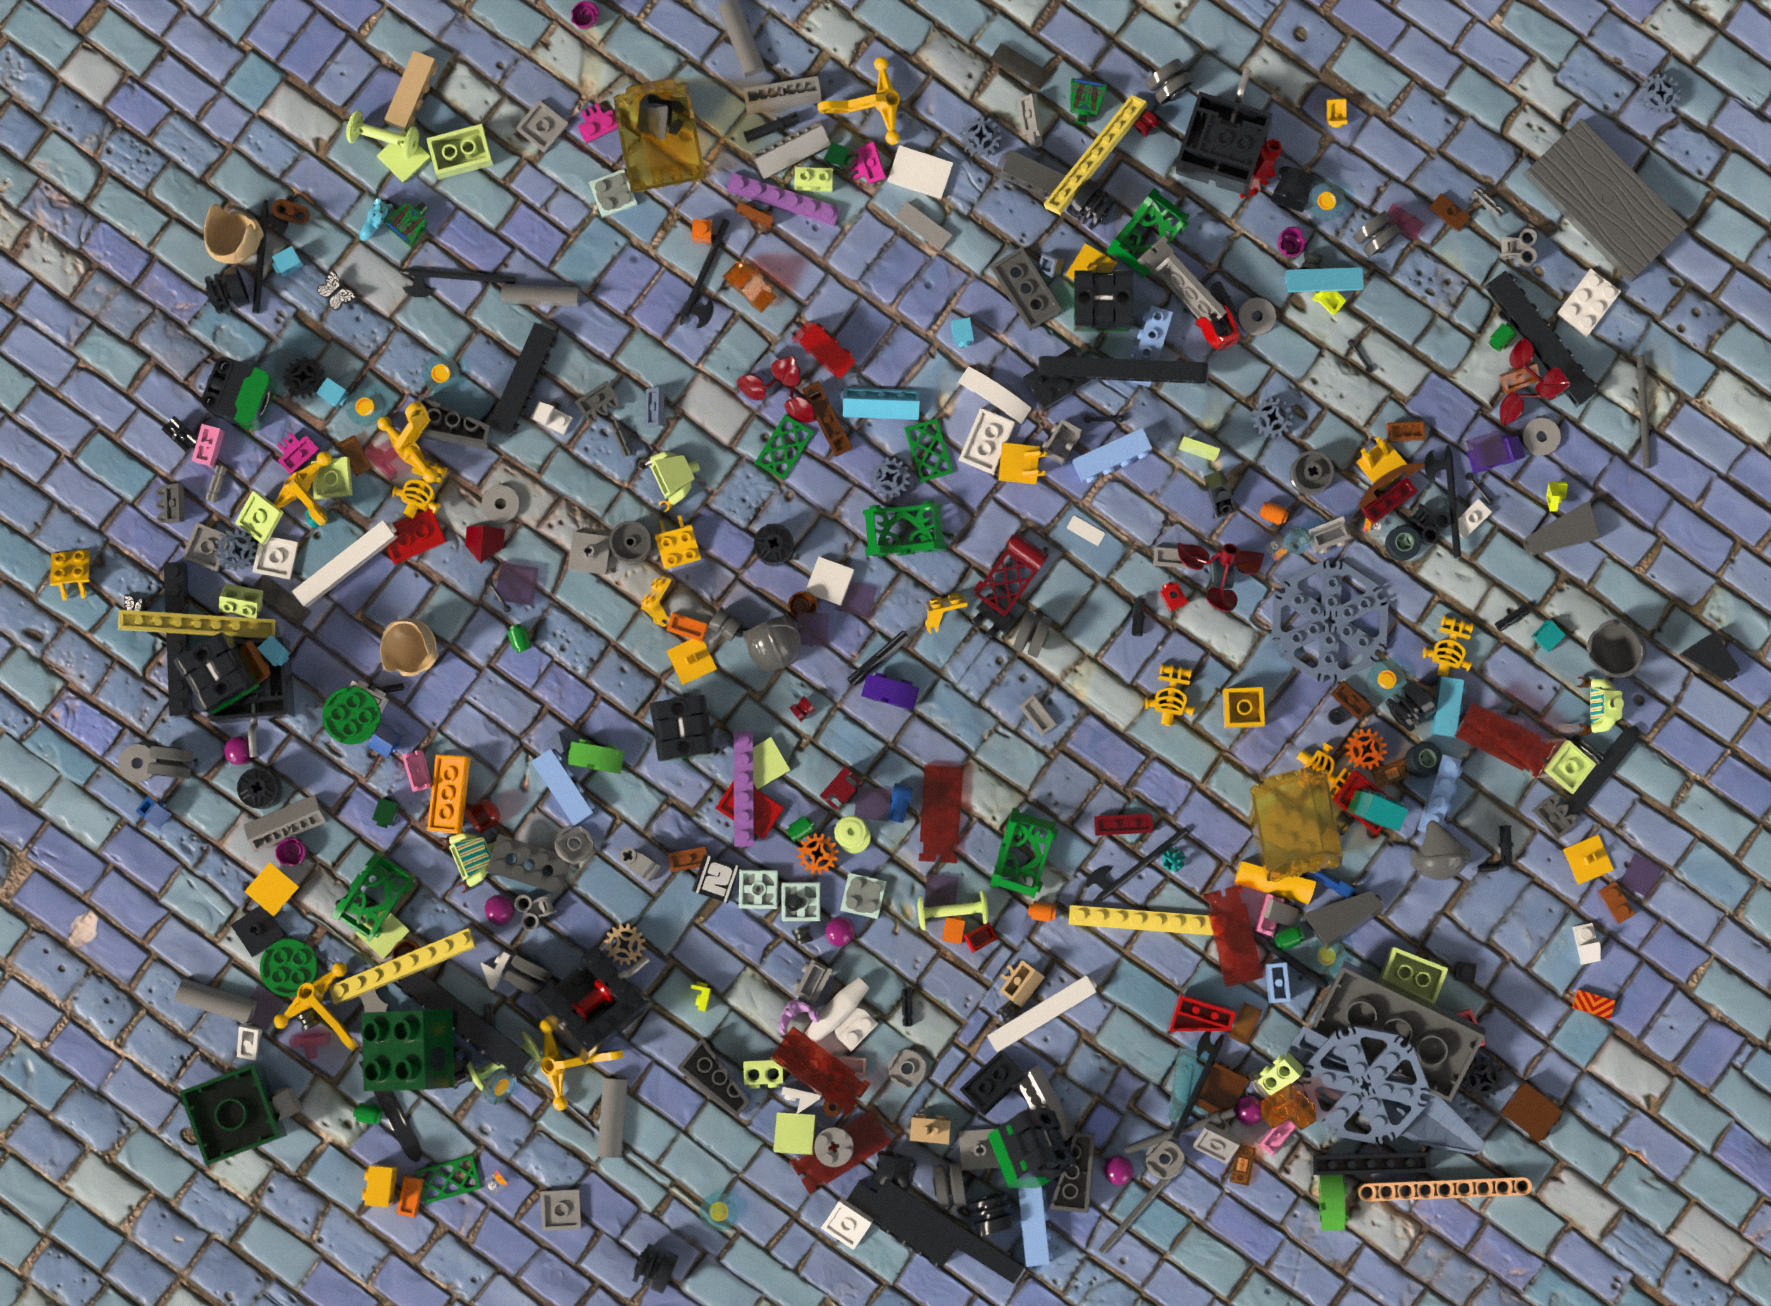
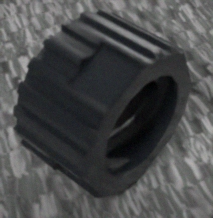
M1335 708L1330 710L1327 718L1332 725L1337 726L1343 723L1345 712ZM1337 712L1340 714L1339 721L1333 720V713Z
M794 894L788 895L784 902L786 908L792 912L799 910L802 904L800 897ZM795 898L798 904L796 907L789 906L790 899Z

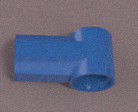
M898 783L894 784L891 796L892 803L887 820L904 823L907 806L910 804L914 787Z

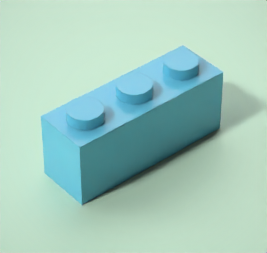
M1442 676L1438 678L1435 698L1437 711L1433 713L1430 735L1455 738L1460 733L1461 723H1458L1459 715L1463 714L1464 704H1461L1462 696L1466 694L1464 680Z

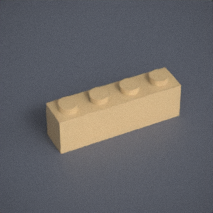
M413 50L384 120L388 125L405 130L406 132L414 126L416 121L414 116L417 110L420 111L423 105L422 97L424 93H428L431 85L429 83L431 76H435L438 69L434 58Z

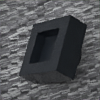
M1456 961L1454 980L1474 983L1477 964Z

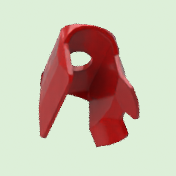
M1226 305L1224 309L1227 313L1222 317L1231 331L1230 335H1217L1212 323L1206 317H1201L1195 321V325L1201 328L1207 342L1217 351L1234 345L1239 341L1241 335L1234 317Z

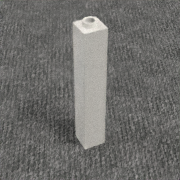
M382 520L292 592L300 603L308 608L398 538L395 534L396 528L391 522L387 523Z
M1085 975L986 1036L996 1052H999L1096 993L1095 988L1097 985L1092 977L1088 978Z

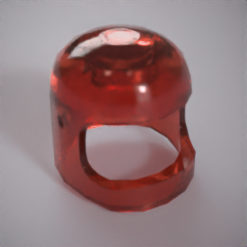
M488 799L478 802L465 811L472 826L481 834L496 825L501 817L498 807Z

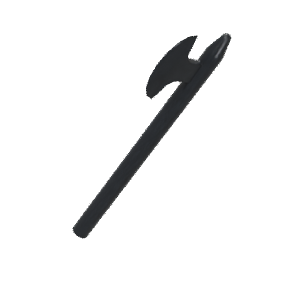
M266 199L261 207L260 226L264 237L261 239L257 249L253 314H260L267 224L278 227V236H282L286 232L289 222L278 219L274 215H268L269 207ZM280 207V213H284L286 209Z
M723 219L682 311L680 325L684 324L690 313L699 319L696 328L704 327L712 316L713 303L710 299L704 307H699L694 303L730 224V221L727 219Z
M413 268L400 270L402 274L414 276V284L411 287H403V291L413 297H426L434 292V289H428L424 286V277L515 284L516 280L515 276Z
M1447 445L1445 460H1436L1433 457L1432 450L1426 455L1424 465L1425 472L1432 481H1435V473L1437 471L1446 470L1454 559H1459L1462 557L1453 456L1450 446Z
M1184 828L1180 829L1112 884L1106 879L1107 872L1112 869L1110 866H1103L1094 870L1086 880V887L1098 884L1103 891L1097 895L1093 903L1096 904L1107 898L1188 834Z
M1229 917L1234 926L1240 929L1233 937L1223 932V941L1231 950L1240 954L1249 953L1250 951L1243 945L1245 938L1249 936L1319 987L1325 989L1328 984L1326 981L1242 921Z
M1205 1031L1198 1042L1196 1050L1198 1059L1204 1051L1209 1053V1057L1172 1134V1138L1175 1140H1179L1223 1045L1224 1034H1221L1213 1045L1210 1041L1212 1031Z

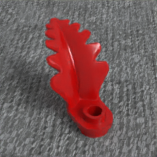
M1270 139L1263 144L1255 167L1254 181L1249 196L1240 194V198H1249L1250 194L1255 195V189L1258 192L1261 191L1260 184L1268 185L1267 177L1273 178L1275 176L1273 164L1282 151L1281 143L1278 140Z

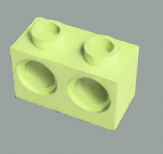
M795 167V191L833 192V169Z
M226 583L219 597V612L257 619L263 606L262 590Z
M1289 1052L1284 1056L1279 1055L1273 1061V1066H1266L1259 1073L1261 1077L1257 1082L1273 1099L1298 1079L1305 1070ZM1283 1066L1288 1067L1290 1071L1285 1070ZM1270 1077H1273L1276 1082L1272 1081Z
M783 1059L743 1061L744 1085H748L749 1088H760V1084H768V1088L780 1087L779 1084L784 1083ZM775 1068L778 1070L779 1076L777 1079H770L768 1077L769 1069ZM751 1069L759 1071V1078L757 1080L749 1078L748 1073Z

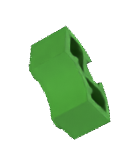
M579 739V743L571 742L567 765L609 773H621L625 751L617 750L618 746L606 744V747L590 745L591 741Z
M1319 1175L1318 1192L1321 1231L1345 1230V1222H1349L1348 1210H1345V1194H1348L1347 1182L1344 1183L1343 1175Z

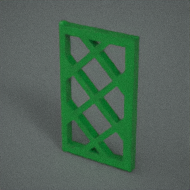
M785 414L756 459L755 464L784 481L814 432ZM786 420L792 423V430L782 432L781 427ZM802 430L807 432L808 435L805 440L799 442L797 432ZM794 433L796 443L785 445L783 435ZM780 436L782 446L771 449V443L774 438ZM797 446L798 451L795 456L788 459L786 449ZM783 449L786 460L774 462L772 452ZM765 453H770L772 463L764 464L761 462ZM787 463V468L783 475L778 473L775 465Z
M937 418L904 427L921 483L954 473ZM935 424L937 431L935 436L925 431L928 425ZM914 429L921 432L916 442L911 439L909 431ZM923 434L933 438L929 448L919 444ZM935 441L941 444L943 450L941 455L931 450ZM917 446L927 451L922 461L917 459L915 452ZM929 453L939 457L935 467L925 463ZM941 460L946 461L947 471L942 472L937 469ZM922 465L932 470L930 476L923 477L921 472Z
M473 1154L415 1171L418 1178H422V1172H434L429 1183L425 1180L423 1182L422 1196L424 1204L481 1189ZM470 1160L471 1167L469 1171L459 1167V1163ZM447 1165L454 1167L449 1177L438 1172L439 1169ZM456 1169L466 1174L461 1184L451 1179ZM436 1175L446 1179L441 1190L431 1184ZM469 1176L475 1179L476 1186L470 1188L463 1186ZM449 1182L459 1187L456 1192L449 1194L444 1192ZM429 1187L439 1192L437 1197L428 1199L426 1192Z

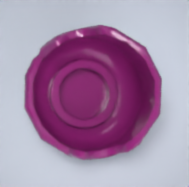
M591 1L577 3L571 10V22L580 29L588 30L593 28L599 21L598 7Z
M1294 226L1287 227L1279 234L1277 247L1285 257H1297L1304 251L1306 240L1302 235L1303 231Z
M236 736L225 744V758L231 764L247 765L255 758L249 757L247 737Z
M287 837L281 840L275 849L276 858L282 865H298L307 854L306 845L297 837Z
M504 895L490 897L484 906L485 916L496 926H504L511 922L515 913L512 902Z
M845 916L833 918L825 927V938L828 943L835 947L846 946L855 935L854 924Z
M1246 1095L1236 1103V1117L1242 1124L1254 1125L1263 1118L1265 1105L1258 1096Z
M1120 1155L1113 1156L1105 1162L1103 1171L1105 1178L1110 1183L1121 1186L1128 1184L1132 1180L1134 1168L1131 1161Z

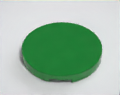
M344 687L332 693L326 700L322 721L325 730L333 739L343 744L356 745L370 739L378 729L381 711L377 700L366 690L358 687Z
M292 938L281 939L270 945L263 953L260 961V975L265 985L273 993L285 997L297 996L298 988L304 983L315 981L319 970L318 959L313 949L305 942Z

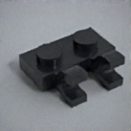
M989 593L986 598L992 597ZM981 601L975 608L979 613L972 619L971 623L977 627L984 618H987L993 626L987 631L985 636L991 640L999 630L1005 633L1017 618L1010 612L1004 617ZM998 602V606L1005 611L1006 608Z

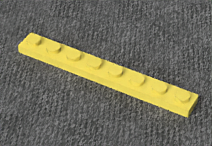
M1134 95L1127 99L1045 201L1044 206L1046 209L1059 215L1063 213L1079 190L1091 178L1147 108V101Z
M119 610L118 630L210 636L223 632L231 637L263 639L271 635L275 637L276 620Z
M1070 905L1068 925L1223 936L1224 917Z
M467 928L331 985L329 991L333 1004L337 1006L476 948L471 929Z

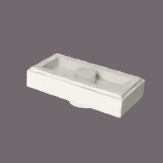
M1477 499L1458 518L1459 535L1463 539L1492 513L1480 499Z

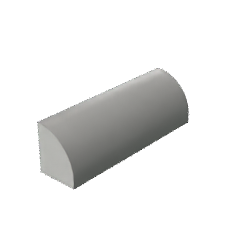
M727 0L717 4L745 78L765 71V65L739 0Z
M818 76L743 88L747 115L822 102Z
M816 121L752 153L751 156L760 174L765 179L830 146L831 143L822 124Z
M502 284L500 299L502 303L579 307L580 288Z
M313 795L244 824V829L250 846L254 852H257L287 837L295 836L326 823L316 796Z
M186 978L180 983L173 1000L244 1023L252 1022L258 1003L256 1000Z
M1040 1065L1024 1072L1026 1077L1018 1086L1030 1108L1054 1110L1061 1125L1059 1133L1062 1140L1065 1141L1073 1136L1076 1131Z
M603 1078L597 1157L622 1158L628 1080Z

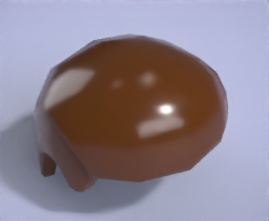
M799 591L789 598L787 606L789 613L794 618L806 620L816 614L818 603L811 593Z
M411 939L398 941L393 947L392 959L419 949L418 943Z

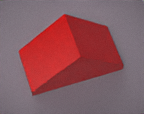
M989 922L963 936L971 953L998 939Z

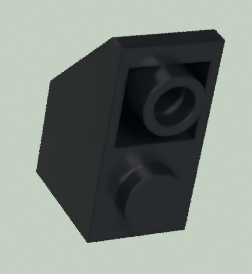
M1220 470L1204 476L1207 492L1217 518L1235 512L1230 485L1223 471Z

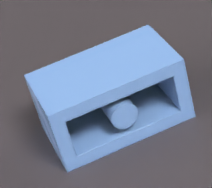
M1287 963L1265 964L1269 1003L1290 1002Z

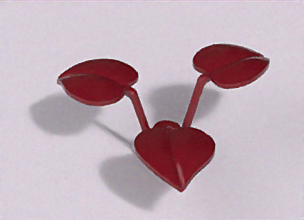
M1522 338L1514 346L1509 356V362L1511 367L1515 369L1523 366L1524 369L1540 381L1535 386L1537 394L1518 395L1516 392H1511L1506 395L1501 402L1499 410L1500 420L1504 426L1515 421L1524 410L1523 397L1538 399L1544 397L1548 400H1553L1559 393L1572 385L1564 372L1559 368L1550 369L1545 374L1544 379H1542L1527 366L1526 363L1530 362L1534 356V347L1527 338Z
M794 355L777 359L772 363L771 371L776 378L767 385H763L761 377L753 374L743 375L737 379L736 383L744 395L756 401L764 399L766 396L765 389L781 380L785 386H791L790 400L784 403L788 415L804 423H811L816 420L814 408L810 401L801 396L793 397L795 386L799 383L801 374Z
M1180 542L1178 544V556L1188 568L1201 570L1204 564L1210 565L1218 557L1220 563L1226 566L1220 589L1211 588L1206 594L1207 601L1211 606L1225 612L1234 610L1238 602L1234 591L1224 590L1229 566L1233 564V566H1237L1241 573L1253 575L1259 572L1265 555L1264 553L1253 551H1238L1234 544L1228 543L1224 545L1222 551L1218 550L1217 554L1210 559L1208 551L1203 547L1182 544Z

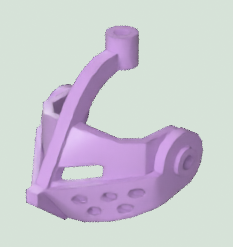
M798 998L787 1002V1006L780 1015V1022H778L779 1031L782 1035H786L787 1026L790 1021L803 1012H808L810 1019L818 1023L819 1015L816 1009L800 1001Z

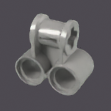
M1528 228L1523 230L1517 238H1499L1501 243L1499 258H1517L1519 266L1524 268L1530 267L1537 259V252L1530 248L1537 240L1536 232ZM1523 235H1528L1531 238V242L1526 243L1523 240ZM1523 254H1529L1531 261H1525Z
M626 847L620 852L621 862L649 882L652 881L661 867L630 847Z
M551 894L537 898L534 901L527 895H520L516 898V909L526 913L521 920L523 928L530 931L536 930L540 926V918L557 913L550 899L552 897ZM523 898L529 901V906L526 909H522L519 906V902ZM530 916H533L536 920L533 927L526 925V919Z

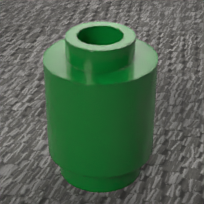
M1502 323L1491 335L1488 343L1492 348L1500 352L1516 337V329L1509 323L1506 325Z
M521 624L509 627L510 631L507 634L516 653L531 649V641L526 627H521Z
M803 815L788 825L789 828L786 829V832L793 842L801 841L814 832L812 828L815 825L810 817L805 818Z
M1294 926L1277 932V937H1274L1277 947L1282 948L1283 951L1298 946L1301 942L1305 941L1301 928H1295Z
M360 1102L359 1106L355 1105L353 1117H356L357 1122L372 1125L375 1123L380 1124L383 1109L378 1108L377 1105Z

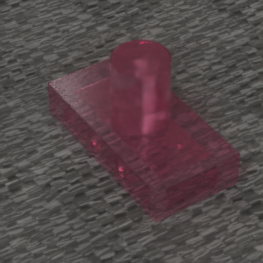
M1392 204L1387 212L1391 217L1388 225L1397 224L1402 230L1401 233L1412 240L1416 239L1425 224L1395 204Z
M370 444L365 449V455L392 481L397 477V470L390 462L398 456L397 452L393 447H390L381 454Z
M331 1032L292 1035L289 1039L290 1048L305 1047L306 1059L318 1058L317 1046L329 1045Z

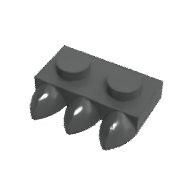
M607 381L575 401L585 418L593 423H597L596 411L602 415H608L607 404L611 407L619 408L618 397Z
M176 483L159 487L156 494L164 498L156 504V507L164 510V512L160 513L156 519L166 524L185 522L183 484Z
M1551 795L1538 804L1532 812L1558 840L1575 825L1577 815L1564 817L1567 814L1568 805L1556 807L1560 796Z

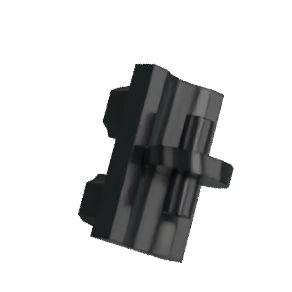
M175 416L161 429L186 453L197 443L198 437Z

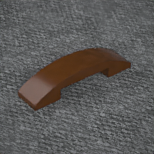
M817 381L802 388L806 399L810 401L814 408V416L835 457L852 450L853 447L845 431H843L820 382Z
M1424 463L1404 465L1382 475L1362 495L1357 505L1358 509H1362L1377 499L1373 491L1402 472L1406 477H1410L1425 467Z

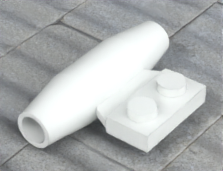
M859 977L844 987L818 1013L819 1022L815 1023L812 1021L805 1034L816 1044L835 1030L837 1038L852 1051L878 1025L864 1009L857 1008L869 987Z

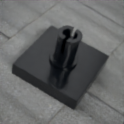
M261 905L231 924V927L251 957L256 956L285 936L273 916Z

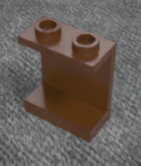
M1221 1061L1218 1064L1214 1063L1195 1105L1211 1114L1234 1109L1246 1084L1250 1082V1080L1246 1079L1247 1074L1236 1070L1234 1073L1228 1070L1229 1065ZM1231 1118L1225 1119L1227 1122L1231 1120Z
M1521 1082L1499 1111L1501 1115L1510 1119L1533 1137V1140L1536 1142L1544 1141L1550 1134L1548 1130L1552 1125L1555 1126L1561 1120L1562 1116L1560 1114L1563 1112L1526 1082Z

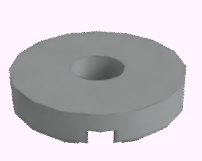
M1258 297L1244 302L1238 313L1239 325L1249 335L1266 334L1274 326L1276 320V312L1272 304L1266 299ZM1259 312L1262 315V320L1254 321L1252 313Z
M1534 419L1525 426L1522 433L1523 445L1533 455H1549L1560 444V429L1550 419ZM1538 432H1543L1546 435L1544 442L1537 440L1536 435Z
M497 485L486 491L482 497L481 505L484 514L489 520L502 524L516 517L519 512L520 501L513 489L508 486ZM499 499L505 500V508L497 509L495 506L496 502Z
M134 744L122 751L119 756L118 767L124 778L131 782H144L153 776L152 774H147L148 764L157 762V759H152L149 756V747ZM136 758H141L143 761V765L139 769L133 766V761Z
M569 825L564 827L555 839V850L558 856L569 863L585 861L593 849V838L590 832L581 826ZM576 840L579 843V847L572 848L569 845V841Z
M903 1049L896 1052L890 1058L888 1074L896 1085L903 1088L914 1087L924 1079L926 1063L917 1051ZM904 1063L912 1065L913 1070L910 1074L902 1072L901 1067Z
M1167 1140L1150 1146L1146 1153L1147 1167L1152 1175L1159 1179L1174 1178L1184 1167L1185 1158L1183 1151L1173 1141ZM1161 1156H1170V1162L1162 1164L1160 1162Z

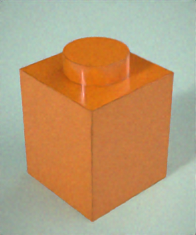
M693 219V243L712 244V220Z
M950 916V918L945 919L942 941L961 944L965 921L961 920V916Z

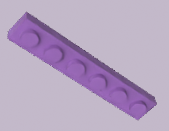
M732 173L726 189L728 193L833 227L840 211V207Z
M734 731V847H754L753 731Z

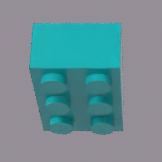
M1363 789L1362 792L1355 790L1347 812L1381 827L1400 831L1408 809L1404 808V804L1397 800L1386 798L1387 796L1378 792Z

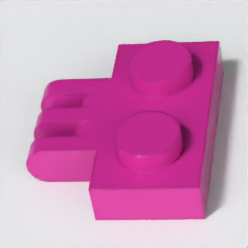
M598 103L594 104L596 112L593 111L591 106L587 107L590 113L588 116L584 109L581 110L586 122L578 125V129L586 144L620 128L612 109L602 113Z
M875 142L856 148L858 158L856 159V166L850 172L855 173L858 171L859 173L852 176L853 180L865 177L867 184L870 185L886 179L887 177Z
M290 432L288 436L293 441L289 442L284 438L282 440L287 446L284 448L280 442L277 446L284 453L278 460L279 463L292 475L319 452L320 449L307 435L299 441Z

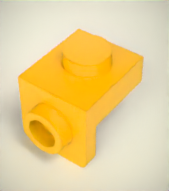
M1346 98L1326 99V121L1331 127L1338 128L1343 127V124H1348L1346 118Z

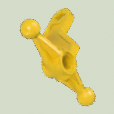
M881 56L877 57L874 61V66L879 71L877 94L848 101L820 102L817 104L818 112L851 113L876 107L881 112L888 130L885 135L886 142L895 145L900 140V135L895 130L897 105H899L900 97L897 91L893 89L886 71L889 62L885 57Z
M414 401L406 408L405 414L409 422L402 432L392 426V420L389 417H380L377 426L380 430L387 431L392 445L400 458L405 463L407 462L423 472V478L426 482H435L438 478V472L428 467L421 449L416 443L430 421L425 406L420 401Z
M322 451L317 455L316 462L298 472H294L285 481L274 505L282 508L290 502L300 499L308 508L309 515L313 520L323 527L328 522L327 514L308 493V490L320 468L331 463V454L327 451Z
M337 962L333 965L330 973L313 982L302 984L298 988L296 998L285 1013L274 1017V1026L283 1029L288 1025L290 1018L307 1009L314 1008L352 1052L358 1048L359 1045L345 1026L322 1003L325 992L335 978L342 977L347 973L346 964Z
M543 1019L539 1024L540 1031L544 1033V1053L540 1068L543 1074L548 1077L555 1094L553 1106L556 1110L562 1111L568 1106V1100L563 1096L564 1070L566 1068L624 1057L623 1049L597 1052L586 1063H583L578 1056L565 1058L560 1053L552 1032L554 1028L546 1019Z

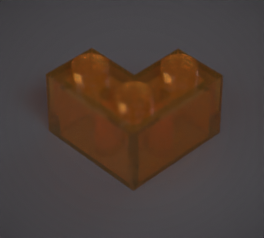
M737 261L722 276L734 290L740 293L760 313L777 297L772 292L774 288L767 281L764 282L762 280L764 276L757 269L754 270L748 263L744 265Z
M1291 1083L1260 1102L1261 1118L1273 1129L1287 1120H1290L1300 1130L1316 1122L1315 1105Z

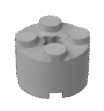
M828 1127L821 1131L814 1145L815 1154L819 1161L830 1167H838L845 1164L851 1158L854 1148L852 1137L846 1130L840 1127ZM833 1141L835 1142V1144L840 1145V1147L837 1148V1152H834L833 1149L829 1150L828 1148L831 1146V1142Z

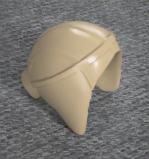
M218 204L211 205L204 224V241L208 254L214 260L227 264L241 263L250 258L257 251L260 241L264 237L260 224L257 220L250 218L243 212L231 211L230 213H225Z
M400 618L393 621L387 626L381 639V661L383 668L388 672L396 670L402 676L419 675L421 672L427 671L439 657L436 639L432 630L424 622L415 618Z

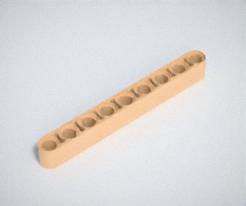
M1520 1176L1366 1182L1358 1185L1356 1193L1364 1201L1515 1196L1530 1193L1532 1184L1529 1179ZM1523 1180L1526 1187L1523 1191H1519L1517 1184ZM1501 1181L1506 1183V1189L1503 1192L1498 1190V1184ZM1481 1182H1485L1487 1189L1481 1193L1478 1186ZM1445 1183L1448 1185V1191L1445 1194H1441L1439 1188ZM1462 1183H1466L1468 1186L1465 1193H1460L1459 1186ZM1424 1184H1427L1429 1187V1192L1426 1195L1420 1193V1188ZM1404 1185H1408L1410 1191L1407 1195L1403 1196L1401 1188ZM1384 1186H1389L1390 1194L1384 1197L1381 1194V1189ZM1364 1187L1371 1189V1194L1368 1197H1363L1362 1195Z

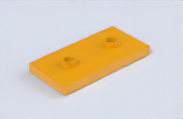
M436 754L427 831L462 834L471 757Z

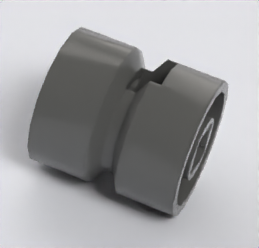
M720 607L708 627L716 633L721 631L722 636L731 642L741 629L744 621L736 616L731 617V613L728 610Z

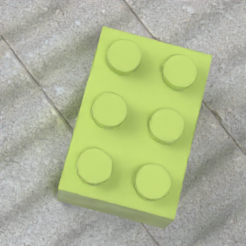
M482 124L426 138L438 179L493 165Z
M1390 947L1379 977L1435 1004L1448 968L1398 948Z

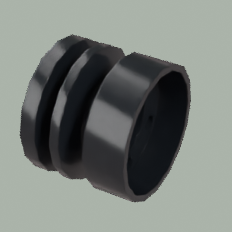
M1089 179L1076 194L1066 211L1075 218L1084 213L1085 217L1082 223L1085 225L1092 219L1088 228L1093 230L1108 216L1116 198L1112 195L1105 201L1108 192L1105 191L1098 196L1097 193L1100 186Z
M236 266L224 270V280L221 279L218 273H214L215 283L210 275L205 277L207 295L219 315L224 313L222 304H224L227 311H231V301L234 302L237 308L250 304L244 281Z
M774 523L767 524L759 529L754 538V550L759 561L770 567H779L786 564L792 558L794 541L787 528ZM777 540L778 547L774 546L772 549L769 542Z
M1412 680L1400 688L1404 696L1403 698L1394 693L1392 695L1393 699L1388 698L1385 701L1393 718L1410 732L1415 729L1414 724L1417 726L1421 724L1418 715L1427 719L1437 711L1427 694Z
M264 768L247 770L237 782V793L240 800L251 808L263 810L271 808L279 802L282 796L283 786L281 780L275 773ZM260 785L262 790L257 792L254 787Z
M1008 1193L985 1195L969 1203L970 1208L979 1207L980 1209L972 1212V1216L982 1217V1220L974 1223L977 1236L989 1235L1017 1226L1014 1214L1004 1213V1210L1011 1206V1203L1002 1204L1001 1202L1009 1199Z
M648 1243L635 1265L632 1281L637 1283L640 1275L644 1276L642 1286L651 1279L653 1280L651 1289L663 1294L679 1256L667 1251L663 1258H660V1248L657 1247L653 1255L650 1253L653 1245Z

